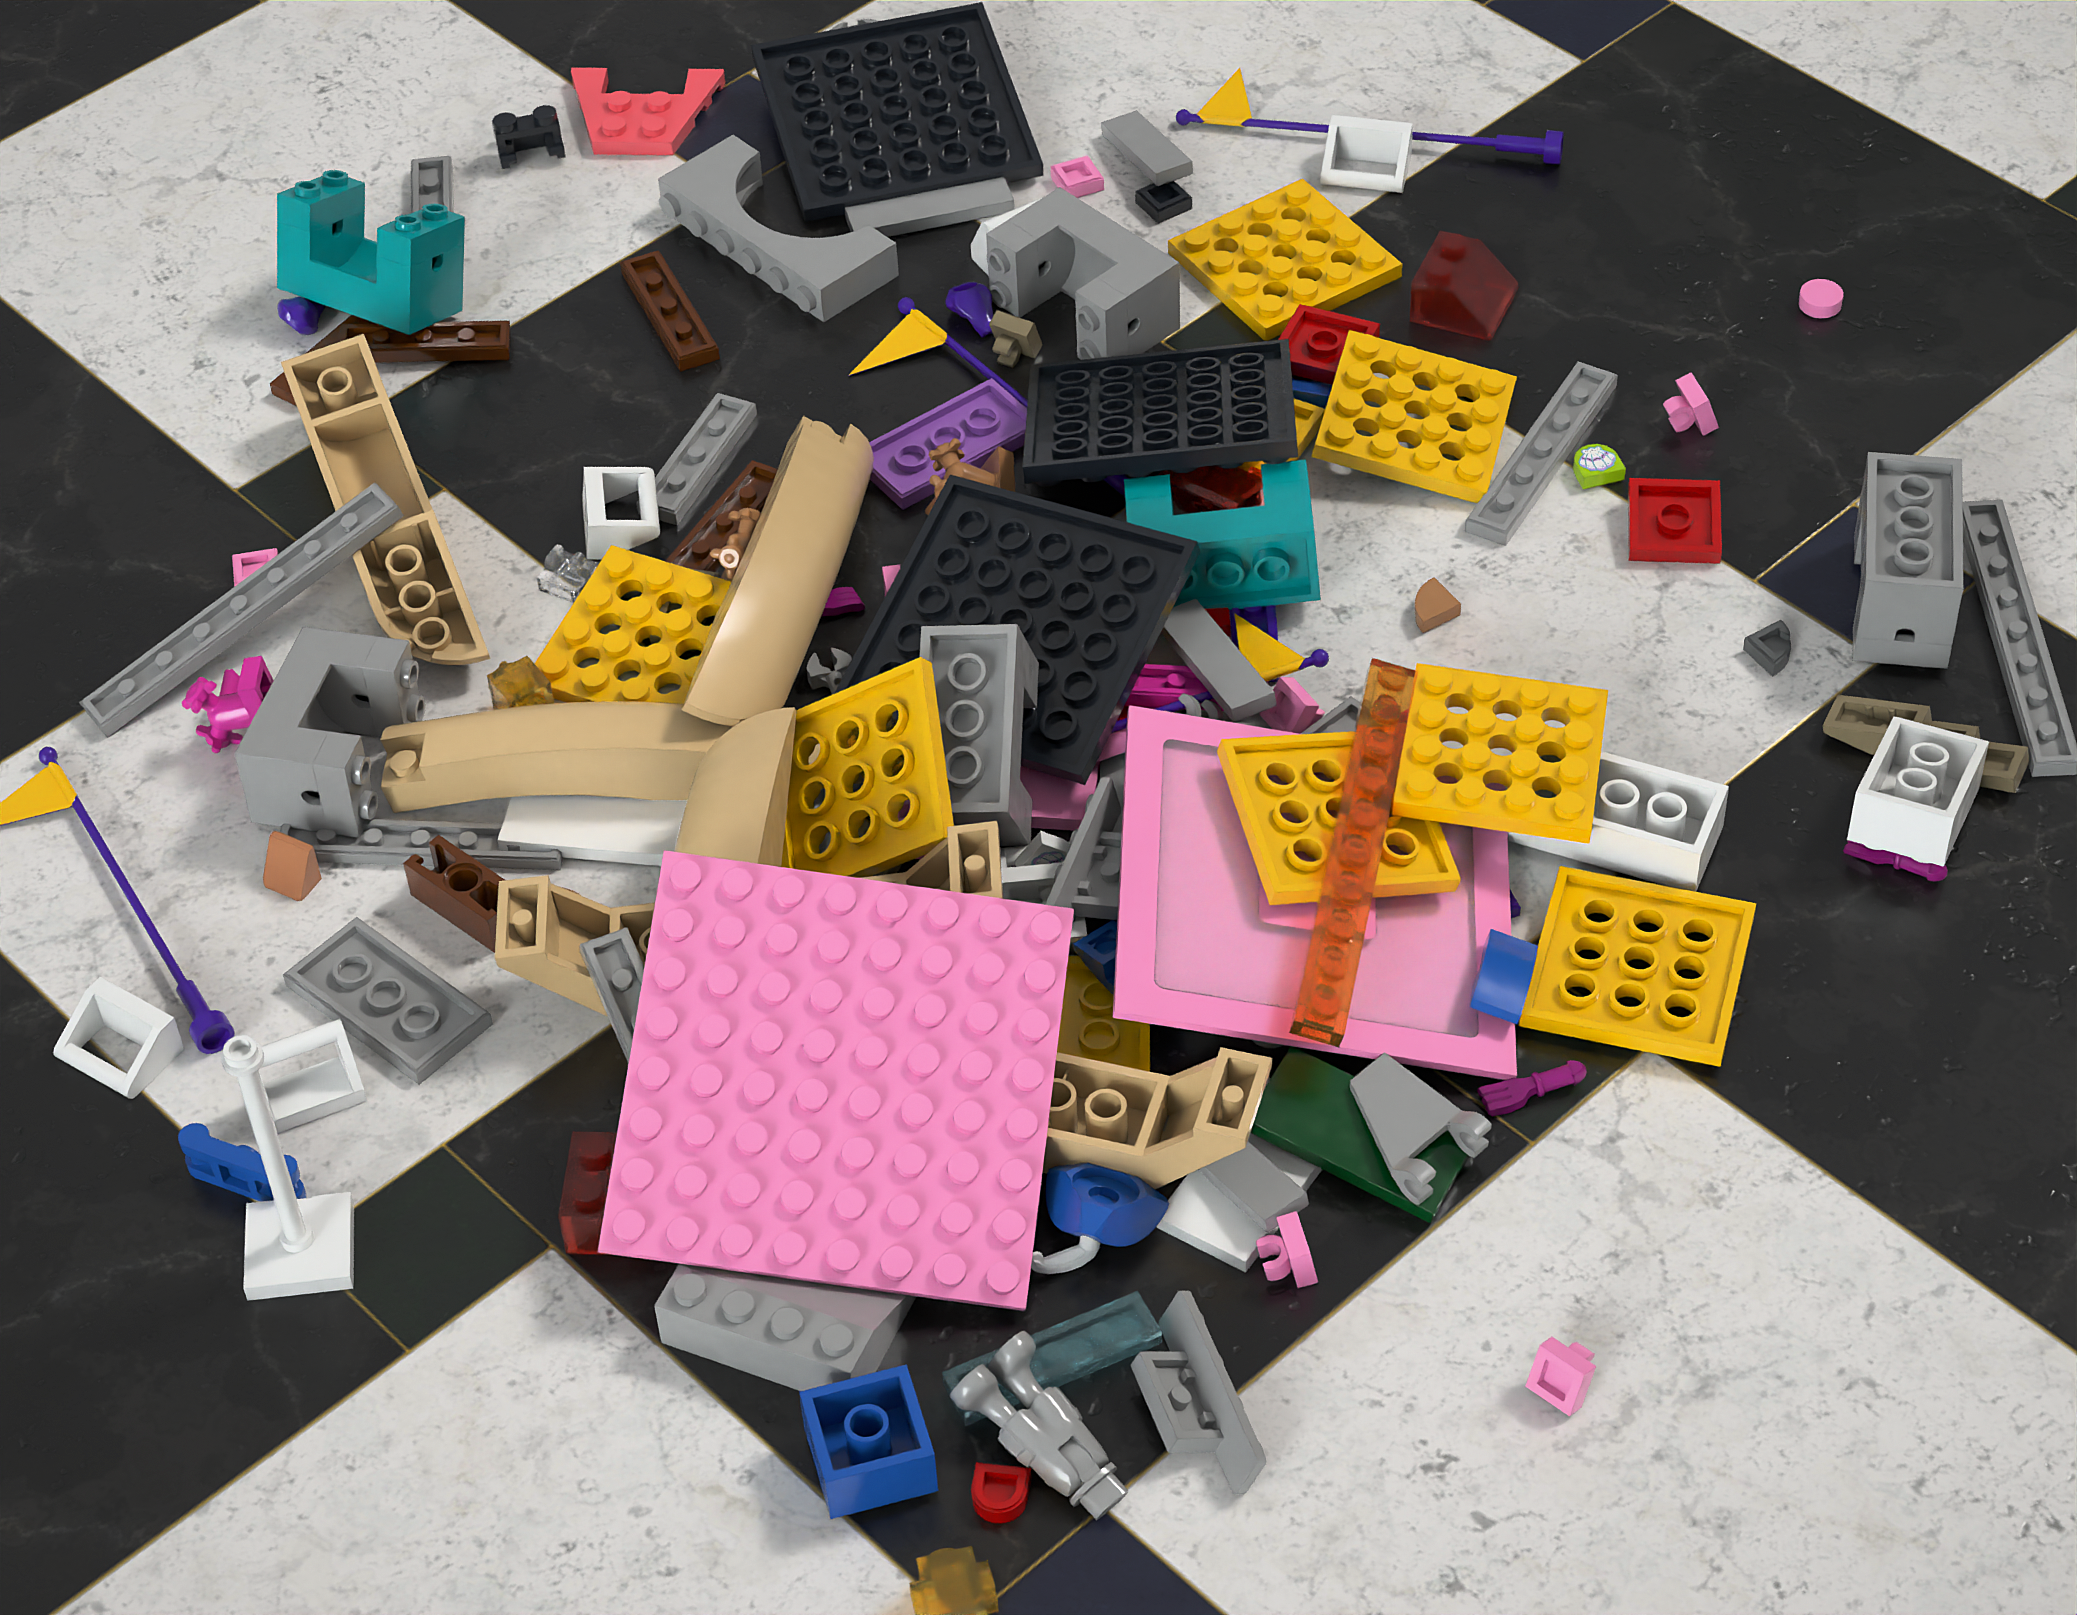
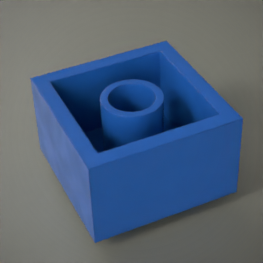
M907 1364L799 1392L804 1429L830 1519L938 1491L935 1453Z

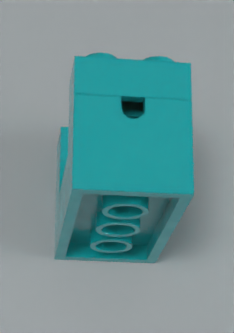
M339 170L325 171L318 178L297 182L295 187L277 193L278 289L408 335L462 311L465 216L448 211V208L442 204H426L422 206L421 210L409 215L397 216L394 221L377 227V242L364 238L365 183L349 178L346 172Z
M1306 460L1287 461L1280 464H1261L1265 506L1191 514H1174L1170 474L1124 479L1128 523L1198 542L1201 552L1173 607L1194 599L1204 609L1228 608V610H1232V608L1243 609L1244 607H1262L1321 600Z

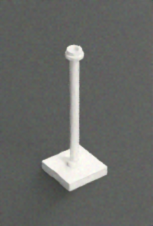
M235 1036L225 1043L221 1061L224 1070L228 1074L237 1077L274 1197L272 1201L246 1203L244 1291L247 1301L353 1289L354 1202L351 1192L312 1196V1198L303 1199L296 1198L258 1071L264 1063L263 1049L250 1036Z

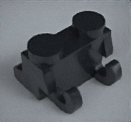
M542 105L535 108L531 115L516 117L512 113L505 112L497 114L493 118L494 137L502 169L510 168V164L517 163L515 152L546 147L549 157L556 155L558 159L566 157L555 107Z

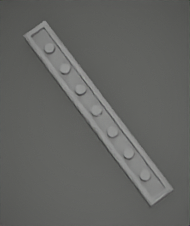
M374 482L80 701V705L108 738L402 518L404 515L400 508Z
M2003 500L1963 502V542L2022 745L2028 747V765L2031 776L2077 775V743Z

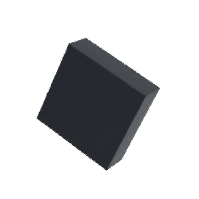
M1175 181L1156 186L1153 183L1135 191V203L1158 224L1192 209V197Z

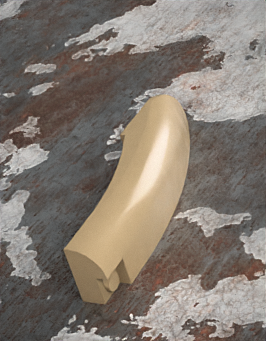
M364 334L282 361V368L335 510L340 509L376 482L397 504L404 515L352 554L376 620L388 638L409 640L412 656L431 663L464 665L490 659L438 520L405 442Z
M803 416L787 442L772 487L725 598L716 613L683 704V711L713 723L735 726L740 721L770 710L781 709L784 706L836 580L873 470L874 457L870 443L863 433L852 424L849 425L841 437L827 424L820 421H812Z
M635 701L540 704L393 725L385 728L380 740L387 752L381 789L393 813L482 799L532 795H588L644 800H688L691 785L701 760L711 746L734 726L717 724L693 716L682 710L683 704ZM850 738L847 740L848 748L855 744ZM819 743L816 744L813 753L809 756V764H812L820 753ZM864 771L860 772L859 777L854 784L864 782Z
M795 707L770 710L752 716L732 727L711 746L696 770L674 852L781 867L797 713Z

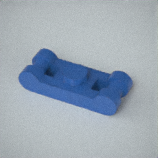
M200 1123L188 1124L180 1130L178 1141L182 1152L186 1155L185 1162L191 1176L260 1202L274 1200L261 1155L255 1149L247 1145L236 1146L210 1136L207 1127ZM284 1155L296 1198H307L304 1184L299 1179L300 1170L297 1161L290 1155Z

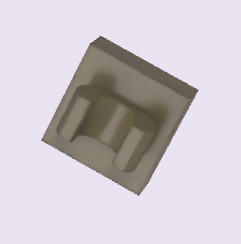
M996 310L989 325L996 340L992 350L1000 354L997 362L1014 368L1021 354L1036 358L1043 344L1034 322Z

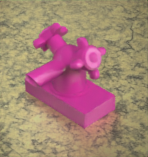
M262 656L244 658L240 676L233 669H226L224 671L219 696L212 693L217 686L216 683L208 681L204 677H199L188 689L186 698L182 701V706L187 710L191 708L195 714L199 713L201 708L207 712L211 725L208 727L198 725L196 727V734L205 737L207 743L212 746V752L219 753L221 748L229 746L230 743L240 744L243 736L232 732V730L244 729L250 726L274 680Z

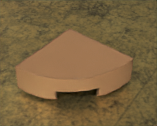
M1435 577L1425 582L1418 590L1415 598V621L1422 633L1460 616L1461 603Z

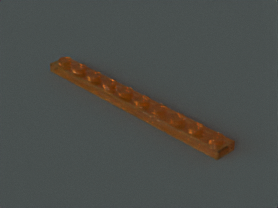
M1375 658L1371 659L1365 678L1289 1031L1291 1034L1335 1047H1340L1345 1034L1418 675L1416 670Z

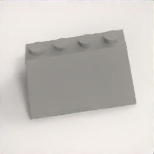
M679 1264L654 1307L661 1343L784 1386L804 1391L876 1372L917 1296Z

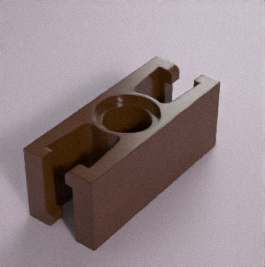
M437 835L429 842L434 864L432 871L421 865L424 863L423 858L417 854H413L403 862L410 894L495 953L499 881H504L505 879L440 835Z

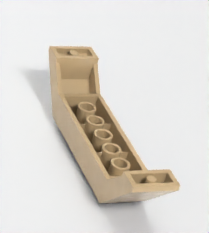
M991 821L947 827L948 836L907 872L862 877V879L1003 899L998 822ZM548 875L499 881L495 961L498 967L607 1016L580 954L579 944L627 927L645 967L655 902L610 908L552 884Z
M1221 1047L1216 1058L1168 1076L1057 1052L1042 1173L1047 1174L1048 1170L1055 1166L1091 1163L1139 1177L1152 1188L1157 1189L1246 1147L1272 1067V1058ZM1168 1115H1169V1119H1168V1122H1167V1126H1166V1129H1165V1132H1164V1131H1163V1128H1164L1165 1122H1166V1120H1167V1117H1168Z

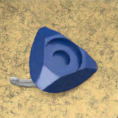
M1091 1163L1052 1167L1047 1173L1045 1190L1049 1216L1057 1228L1074 1236H1080L1078 1245L1047 1257H1043L1041 1252H1033L1031 1268L1043 1274L1068 1272L1082 1267L1093 1259L1100 1248V1243L1121 1247L1135 1244L1148 1236L1156 1228L1165 1215L1169 1202L1165 1196L1139 1177Z

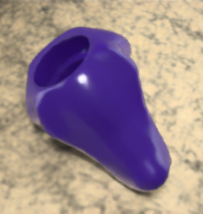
M967 282L951 288L946 297V307L957 313L960 317L968 319L981 338L986 337L988 334H993L989 325L994 316L992 293L984 284L977 282Z
M294 297L280 300L277 305L279 317L302 335H311L317 332L319 318L326 305L303 297Z

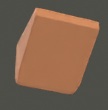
M273 831L269 837L263 884L270 890L296 901H302L322 879L314 847L279 831Z

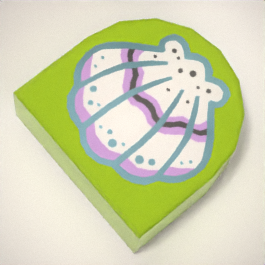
M1589 444L1583 446L1576 452L1574 457L1573 470L1582 489L1625 480V466L1618 454L1606 445Z

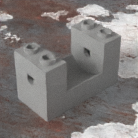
M1061 187L986 233L989 290L992 293L994 304L1020 318L1061 291L1075 299L1077 357L1081 360L1142 354L1180 329L1179 262Z
M1868 452L1854 534V564H1861V583L1853 624L1852 661L1948 669L1963 593L1962 459Z
M1017 624L921 626L920 657L932 662L954 826L997 821L1000 846L1029 845L1031 842L1033 799L1020 780L1023 708H1037L1039 662Z
M302 627L235 752L252 823L280 827L283 823L291 824V828L315 832L319 829L335 831L336 835L360 837L364 829L363 823L365 819L372 820L376 815L378 795L376 791H372L369 777L371 762L370 758L365 756L361 736L345 734V732L381 737L386 727L422 721L425 713V698L419 694L417 683L419 666L417 661H414L412 658L409 640Z

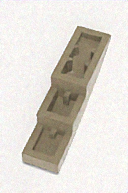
M1837 695L1823 724V733L1871 755H1875L1894 716L1980 739L1979 726L1932 721L1930 706ZM1989 742L1980 787L2016 793L2029 763L2028 747Z

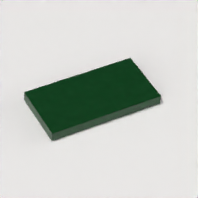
M1291 1046L1264 1089L1250 1133L1431 1223L1469 1155L1457 1145L1453 1136L1447 1130L1413 1159H1421L1427 1162L1436 1171V1174L1427 1183L1433 1188V1194L1420 1205L1414 1204L1402 1193L1393 1179L1349 1088L1350 1080L1354 1076Z

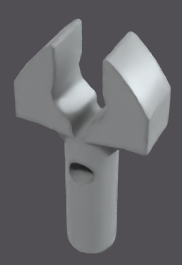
M830 648L834 671L822 667L816 653H813L809 659L806 668L808 682L812 690L828 687L832 695L835 693L852 660L850 654L836 648Z

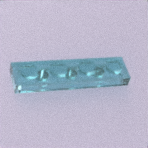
M1136 1291L1030 1335L1036 1345L1030 1369L1043 1390L1047 1387H1059L1138 1354L1139 1351H1145L1161 1344L1162 1330L1139 1292ZM999 1349L942 1372L943 1386L948 1395L950 1396L956 1385L977 1366L984 1364L988 1368L990 1361ZM998 1383L1000 1392L1012 1406L1021 1403L1009 1390ZM953 1402L965 1426L987 1417L977 1411L962 1410Z

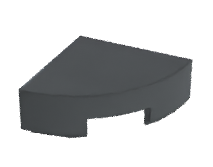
M1779 620L1745 637L1743 650L1773 677L1781 672L1788 663L1791 651L1790 631L1786 624Z

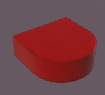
M976 1462L971 1487L972 1503L976 1513L982 1519L992 1523H1007L1018 1518L1027 1506L1032 1480L1031 1468Z

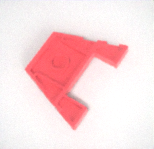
M571 68L573 86L577 93L580 110L583 113L593 154L674 155L695 127L696 116L700 111H706L712 104L713 93L716 90L721 91L725 86L724 69H689L683 94H668L663 91L651 94H629L625 91L606 93L609 81L607 68Z

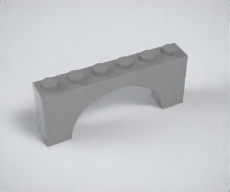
M731 135L658 178L660 190L659 204L668 218L675 219L688 228L694 236L704 239L714 246L719 253L730 257L743 266L748 273L756 275L769 284L774 291L782 293L795 302L803 311L811 313L822 322L829 320L899 276L896 243L870 225L839 236L805 238L773 231L752 219L742 206L750 194L763 185L760 153L735 135Z

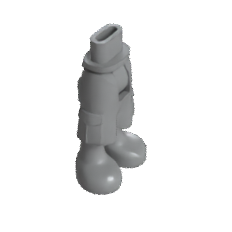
M1021 1331L999 1349L990 1361L988 1368L984 1364L977 1366L956 1385L949 1397L958 1408L965 1411H977L990 1418L1001 1428L997 1438L998 1441L1017 1458L1018 1462L1027 1468L1031 1467L1049 1487H1053L1066 1497L1070 1496L1069 1502L1074 1507L1081 1503L1098 1520L1119 1503L1129 1491L1114 1475L1117 1467L1112 1462L1107 1464L1109 1459L1104 1449L1083 1424V1418L1077 1407L1072 1405L1059 1388L1047 1387L1043 1390L1038 1384L1030 1369L1036 1345L1027 1332ZM998 1383L1009 1390L1027 1410L1021 1409L1017 1411L1000 1392Z

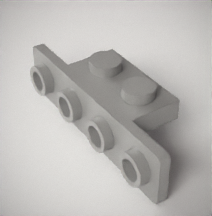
M1101 777L1094 794L1089 795L1086 802L1085 815L1079 829H1075L1071 835L1070 849L1063 865L1060 864L1055 871L1052 890L1047 901L1041 903L1074 909L1073 921L1075 916L1117 920L1121 833L1112 831L1121 813V806L1112 778Z
M1178 1291L1159 1320L1160 1330L1170 1351H1139L1130 1366L1168 1453L1215 1452L1233 1494H1246L1266 1465V1457L1262 1445L1253 1431L1244 1411L1243 1403L1234 1389L1225 1369L1223 1359L1215 1347L1206 1327L1204 1317L1199 1311L1191 1292Z

